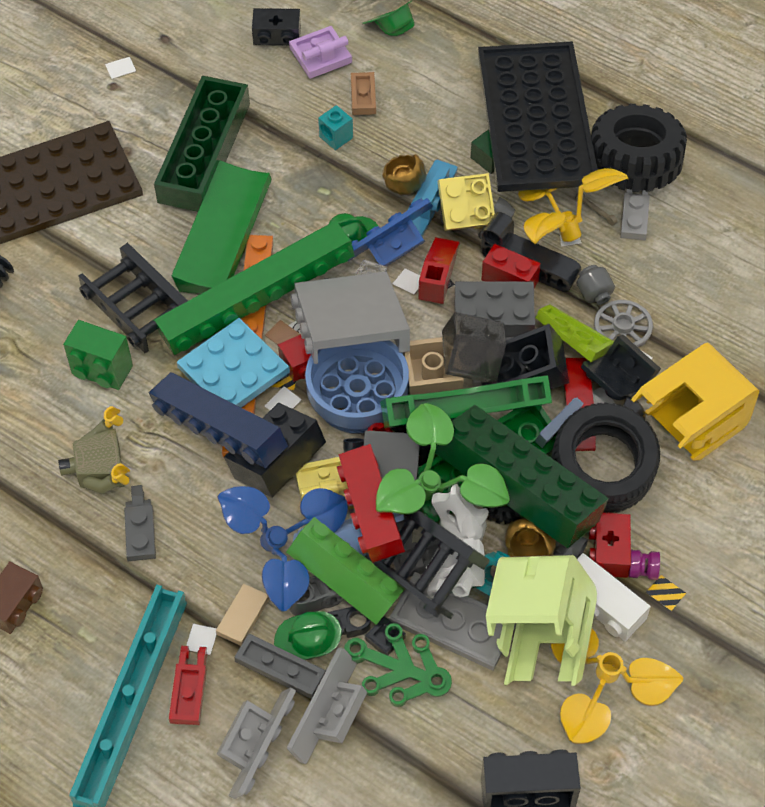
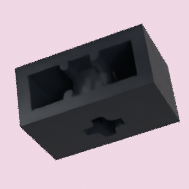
M253 8V45L289 46V41L300 37V9Z

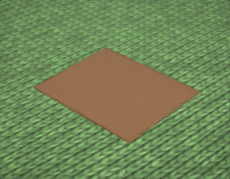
M279 320L265 334L267 338L277 345L300 335V333L282 320Z

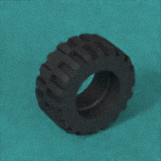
M629 104L628 106L619 105L614 110L609 109L605 111L595 121L592 127L591 138L597 169L611 168L628 176V179L610 186H618V189L624 191L625 189H630L632 192H639L640 190L650 192L654 188H664L667 183L673 182L682 171L687 134L680 121L675 119L671 113H665L661 108H652L646 104H643V106Z

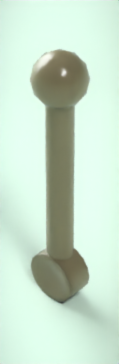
M583 193L582 202L607 219L608 224L611 226L617 223V218L614 215H608L585 198Z

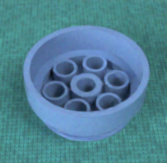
M390 340L319 349L318 364H314L312 356H310L306 366V390L312 407L329 425L340 431L356 434L365 433V430L367 431L372 424L383 423L380 401L385 398L406 396L408 394V364L403 353H399L398 347Z

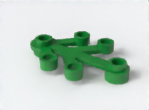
M396 623L389 624L386 627L385 635L386 639L392 643L398 659L367 648L365 641L360 638H352L344 646V649L352 657L351 660L356 662V664L366 660L392 671L377 678L374 676L364 678L362 681L364 688L369 682L376 683L374 690H367L365 688L367 691L366 695L374 696L381 689L408 678L419 681V683L406 689L394 687L390 691L389 699L395 707H401L408 700L425 693L434 697H440L447 694L451 689V675L446 669L437 667L429 649V638L425 634H417L412 640L413 649L415 652L420 653L425 670L414 666L403 641L402 628ZM396 629L400 633L397 637H391L389 632ZM424 640L427 644L425 647L419 648L416 646V642ZM353 645L361 647V650L357 653L350 651ZM434 677H440L443 680L440 685H434L431 681ZM396 693H402L404 698L401 701H395L393 696Z

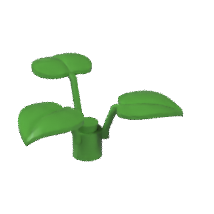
M428 403L420 404L410 414L406 424L407 433L415 443L422 446L430 444L431 446L424 472L414 481L413 475L406 469L391 470L383 477L376 495L377 512L397 514L417 512L422 508L425 501L432 499L433 494L437 491L442 493L444 489L458 482H463L460 487L461 496L473 505L500 507L508 504L510 500L502 475L496 468L487 464H475L468 469L467 477L461 475L441 484L439 475L431 470L436 444L448 445L453 438L454 427L451 419L442 409Z

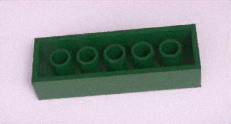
M201 76L154 182L157 203L196 212L199 211L220 160L227 161L250 106L248 84Z
M473 405L452 420L454 435L448 445L436 444L435 454L466 476L468 469L475 464H487L496 468L505 481L510 497L509 503L506 505L567 549L599 522L609 499L476 405Z

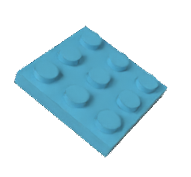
M240 318L177 361L178 368L192 383L241 408L290 373L289 366Z

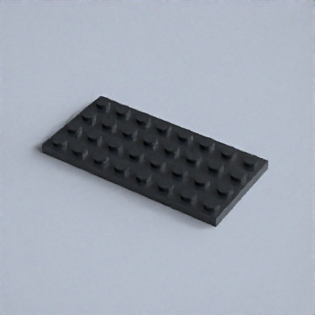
M573 41L478 47V59L497 192L574 188L583 185L582 179L598 169Z

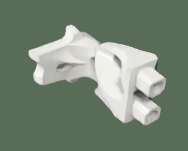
M457 484L452 485L451 492L433 494L432 505L441 519L439 524L484 555V546L481 541L486 531V518L489 511L486 508H475L473 504L467 502L461 496L460 487ZM450 510L455 514V517L449 514ZM456 551L453 555L449 554L429 584L427 594L433 598L457 563L456 557L458 553ZM475 564L471 568L467 567L451 593L458 597L469 596L472 588L484 585V570Z

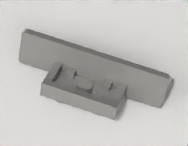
M344 648L337 649L287 746L288 751L300 763L306 764L319 739L343 743L367 694L363 686L347 683L356 667V662L351 660L352 657Z
M290 687L282 691L270 714L248 700L243 702L217 752L218 756L241 769L229 793V797L236 799L247 795L255 783V779L252 777L256 769L261 768L269 754L266 750L270 742H274L281 732L282 726L279 724L283 716H287L294 706L295 701L292 698L296 692L295 689Z

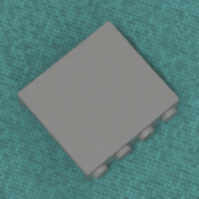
M387 271L294 283L295 293L291 294L292 309H295L297 324H300L301 338L304 339L306 353L311 354L314 364H318L319 349L395 340L399 353L410 351V328Z

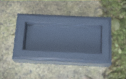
M574 398L539 433L535 442L543 448L558 433L564 421L575 411H578L584 403L578 398Z

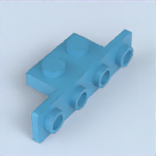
M435 160L425 181L412 201L413 203L418 199L422 198L425 200L428 198L433 205V208L412 220L421 236H423L435 212H438L441 206L437 181L439 179L454 178L458 167Z

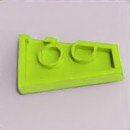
M550 304L540 308L535 317L543 326L550 324L563 341L590 362L605 355L614 342Z

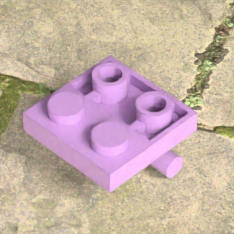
M332 26L289 41L290 50L309 79L352 63V56L345 47L348 45L347 37L339 38Z

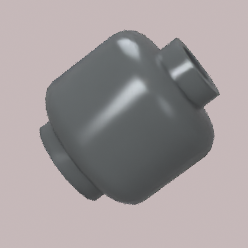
M591 265L579 273L580 277L577 280V286L586 302L601 305L611 299L610 295L613 293L615 285L606 268Z

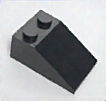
M550 324L477 351L482 386L547 375L550 390L569 383L563 340Z

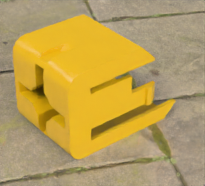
M707 342L644 384L631 400L635 402L644 396L647 399L646 403L653 405L645 413L652 415L679 442L678 447L680 449L684 447L692 455L690 458L695 461L703 459L747 426L751 420L759 390Z

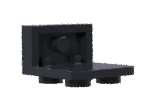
M624 334L617 336L605 356L593 362L589 360L584 361L581 365V368L586 372V376L590 380L597 382L605 390L606 395L614 400H622L628 396H634L644 384L655 378L661 370L656 363Z

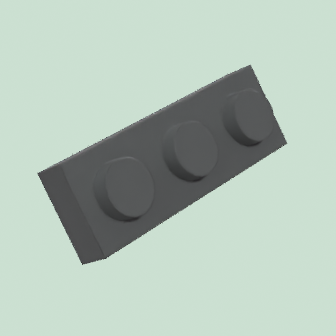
M251 634L247 635L234 657L236 663L287 688L291 687L296 692L310 699L314 696L326 670Z

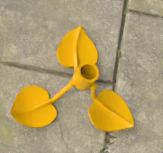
M611 168L599 169L586 175L582 179L583 185L579 186L576 215L571 211L560 212L551 194L556 189L519 191V198L527 202L540 199L546 195L555 211L550 214L539 213L527 219L524 223L527 237L536 244L543 236L559 228L562 241L571 242L580 238L582 234L578 223L583 221L581 217L583 192L598 191L628 179V176Z
M591 629L585 664L598 663L596 675L600 682L592 700L585 694L577 693L569 696L563 702L560 710V719L569 741L575 744L589 743L605 733L611 721V711L608 706L598 703L597 700L605 683L615 682L620 674L627 683H632L631 694L640 703L649 706L659 705L666 701L682 683L683 676L671 666L652 658H639L631 662L629 675L626 672L627 668L624 666L622 658L616 653L608 652L595 658H589L596 654L599 647L598 636ZM551 643L552 653L557 661L561 663L565 643Z

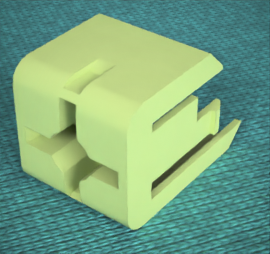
M574 555L500 557L498 560L486 612V622L489 636H494L496 623L503 625L500 639H497L496 643L505 657H508L514 625L517 623L504 685H508L512 681H531L533 679L540 643H565L558 681H572L571 686H575L582 680L597 602V590L594 582Z

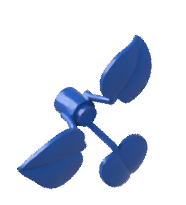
M239 486L219 493L217 498L221 505L223 517L233 531L239 534H250L259 528L261 522V546L266 551L272 552L273 555L276 554L282 559H270L266 562L262 570L263 586L272 603L280 611H287L305 594L310 580L305 566L298 560L287 561V556L279 549L286 544L288 534L308 524L313 517L325 524L331 531H337L347 515V500L344 496L328 489H313L303 496L300 504V511L306 519L285 530L280 526L267 527V521L263 516L268 513L270 503L260 490Z

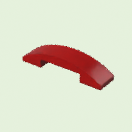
M566 358L569 383L564 385L565 406L574 398H578L584 403L581 408L594 404L592 382L581 368L583 362L588 361L586 358ZM591 436L582 441L575 451H595L596 436Z

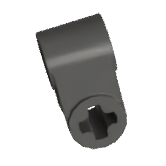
M314 575L309 577L308 589L302 596L307 598V600L302 602L296 601L289 610L293 615L297 616L306 612H315L334 607L344 599Z

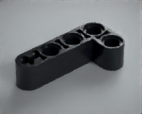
M502 212L495 213L482 232L481 253L483 256L486 257L492 246L497 244L541 263L540 283L562 292L569 291L582 270L580 264L570 257L513 234L514 221L512 218Z

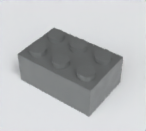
M455 281L454 335L456 342H470L471 338L516 337L535 329L534 282Z

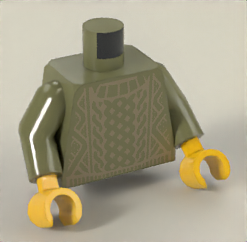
M113 406L108 407L104 412V419L82 438L73 442L74 457L58 460L61 476L76 473L80 487L100 494H105L115 487H125L129 483L130 479L125 474L130 472V469L122 464L119 440L116 429H113V425L121 426L124 421L123 417L117 415L120 413L119 409Z

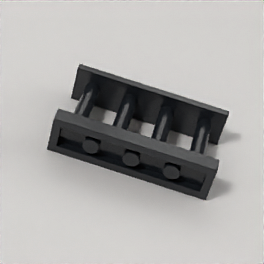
M127 242L120 247L121 263L91 282L83 273L78 275L81 285L79 290L86 300L91 299L126 334L129 343L134 348L138 346L144 353H147L149 348L146 337L158 329L153 319L138 329L131 320L157 302H163L168 309L156 318L188 300ZM126 271H131L136 276L134 280L108 298L99 290ZM141 287H148L152 291V294L124 313L115 306Z
M420 510L415 513L404 514L406 516L403 520L405 524L399 531L403 546L414 529L418 530L420 526L423 528L421 538L398 572L390 566L397 555L373 562V564L426 603L423 609L437 618L442 614L452 619L454 614L442 606L467 567L471 568L475 564L484 570L490 560ZM439 539V550L417 583L413 584L407 578L431 542ZM456 551L458 553L456 557L457 563L433 598L425 593V590L449 554L453 555ZM367 553L365 557L371 561L370 556Z

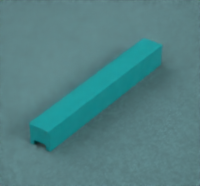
M156 584L69 794L73 807L106 806L187 605L183 591L172 592Z

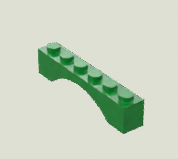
M547 375L458 390L385 398L380 403L384 428L405 426L410 414L420 404L424 403L439 407L450 419H454L473 405L478 406L486 413H495L547 405L552 403Z

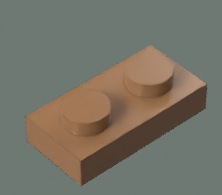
M374 72L351 73L352 115L376 114Z

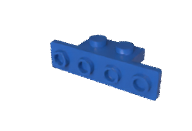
M421 198L414 201L409 206V210L403 214L401 212L394 214L388 219L389 223L381 228L379 226L372 228L366 233L367 237L359 242L358 240L352 241L354 257L348 261L370 249L380 267L384 269L423 244L425 240L412 220L433 208L428 198L425 200Z

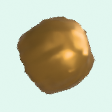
M409 154L399 155L386 163L382 173L386 187L399 195H410L418 191L426 179L425 165L417 154H413V156Z
M526 518L516 520L510 524L505 534V544L510 557L553 556L556 540Z

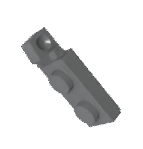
M142 485L131 486L132 501L125 502L126 508H124L127 561L156 559L154 510L151 505V499L145 500Z

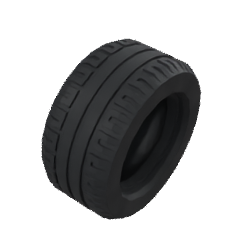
M604 402V404L597 403V405L584 406V408L578 409V411H575L564 421L558 430L551 458L609 498L603 513H617L636 505L650 490L660 465L661 451L656 433L653 432L652 426H650L648 421H645L643 416H640L637 412L635 413L632 409H628L626 406L622 407L620 404L615 405V403L609 404ZM607 435L615 437L626 444L633 454L635 469L629 476L619 481L604 482L593 479L580 467L577 462L575 449L582 441L591 436Z

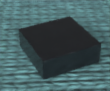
M383 616L377 625L365 635V640L380 653L389 655L394 648L392 643L386 639L385 629L392 622ZM393 629L389 632V636L397 637L400 632ZM403 632V640H404V639L406 638V633H405V632Z

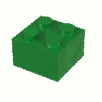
M81 320L76 322L63 344L71 373L78 379H88L104 388L119 390L133 367L125 335Z

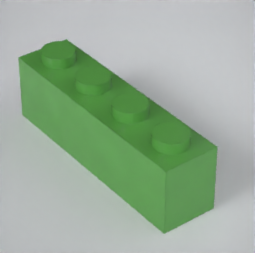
M315 517L300 531L286 551L292 558L301 562L307 570L376 625L404 591V588L397 584L395 580L387 576L370 560L362 556L349 543L341 539Z

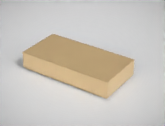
M243 583L217 627L216 635L241 646L268 603V595Z

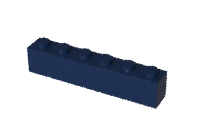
M172 372L148 392L153 401L152 407L159 415H166L176 424L187 426L196 435L199 433L204 435L213 444L219 443L230 453H237L243 456L250 464L256 463L266 468L288 447L280 427Z

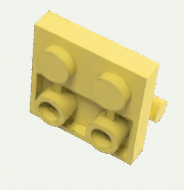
M489 173L439 179L437 181L445 231L473 227L474 229H482L484 226H487L495 214Z
M339 457L306 463L295 474L301 501L306 493L317 488L328 489L345 497L344 490L348 489L347 482H341L337 471V466L341 465ZM348 506V510L354 509V506Z

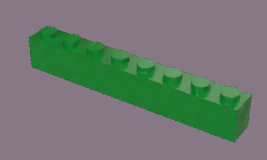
M335 220L154 319L158 331L174 356L182 351H186L196 343L211 337L214 333L227 327L238 318L242 319L251 313H255L272 301L280 299L283 295L295 289L294 283L310 281L325 274L337 265L347 262L350 258L354 257L351 239Z

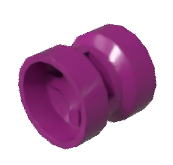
M631 549V566L628 577L638 578L646 576L649 580H658L660 552L651 551L646 554L640 550Z

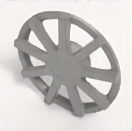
M615 300L605 304L598 310L594 319V330L604 335L602 331L614 330L608 337L612 341L617 335H630L636 341L633 344L637 347H642L652 334L653 321L648 311L641 305L629 300ZM616 304H628L626 313H619ZM611 306L615 317L612 318L604 314L603 311ZM633 306L643 312L635 318L630 315ZM599 318L612 324L599 326ZM645 318L648 320V326L634 324ZM633 330L647 333L641 339Z

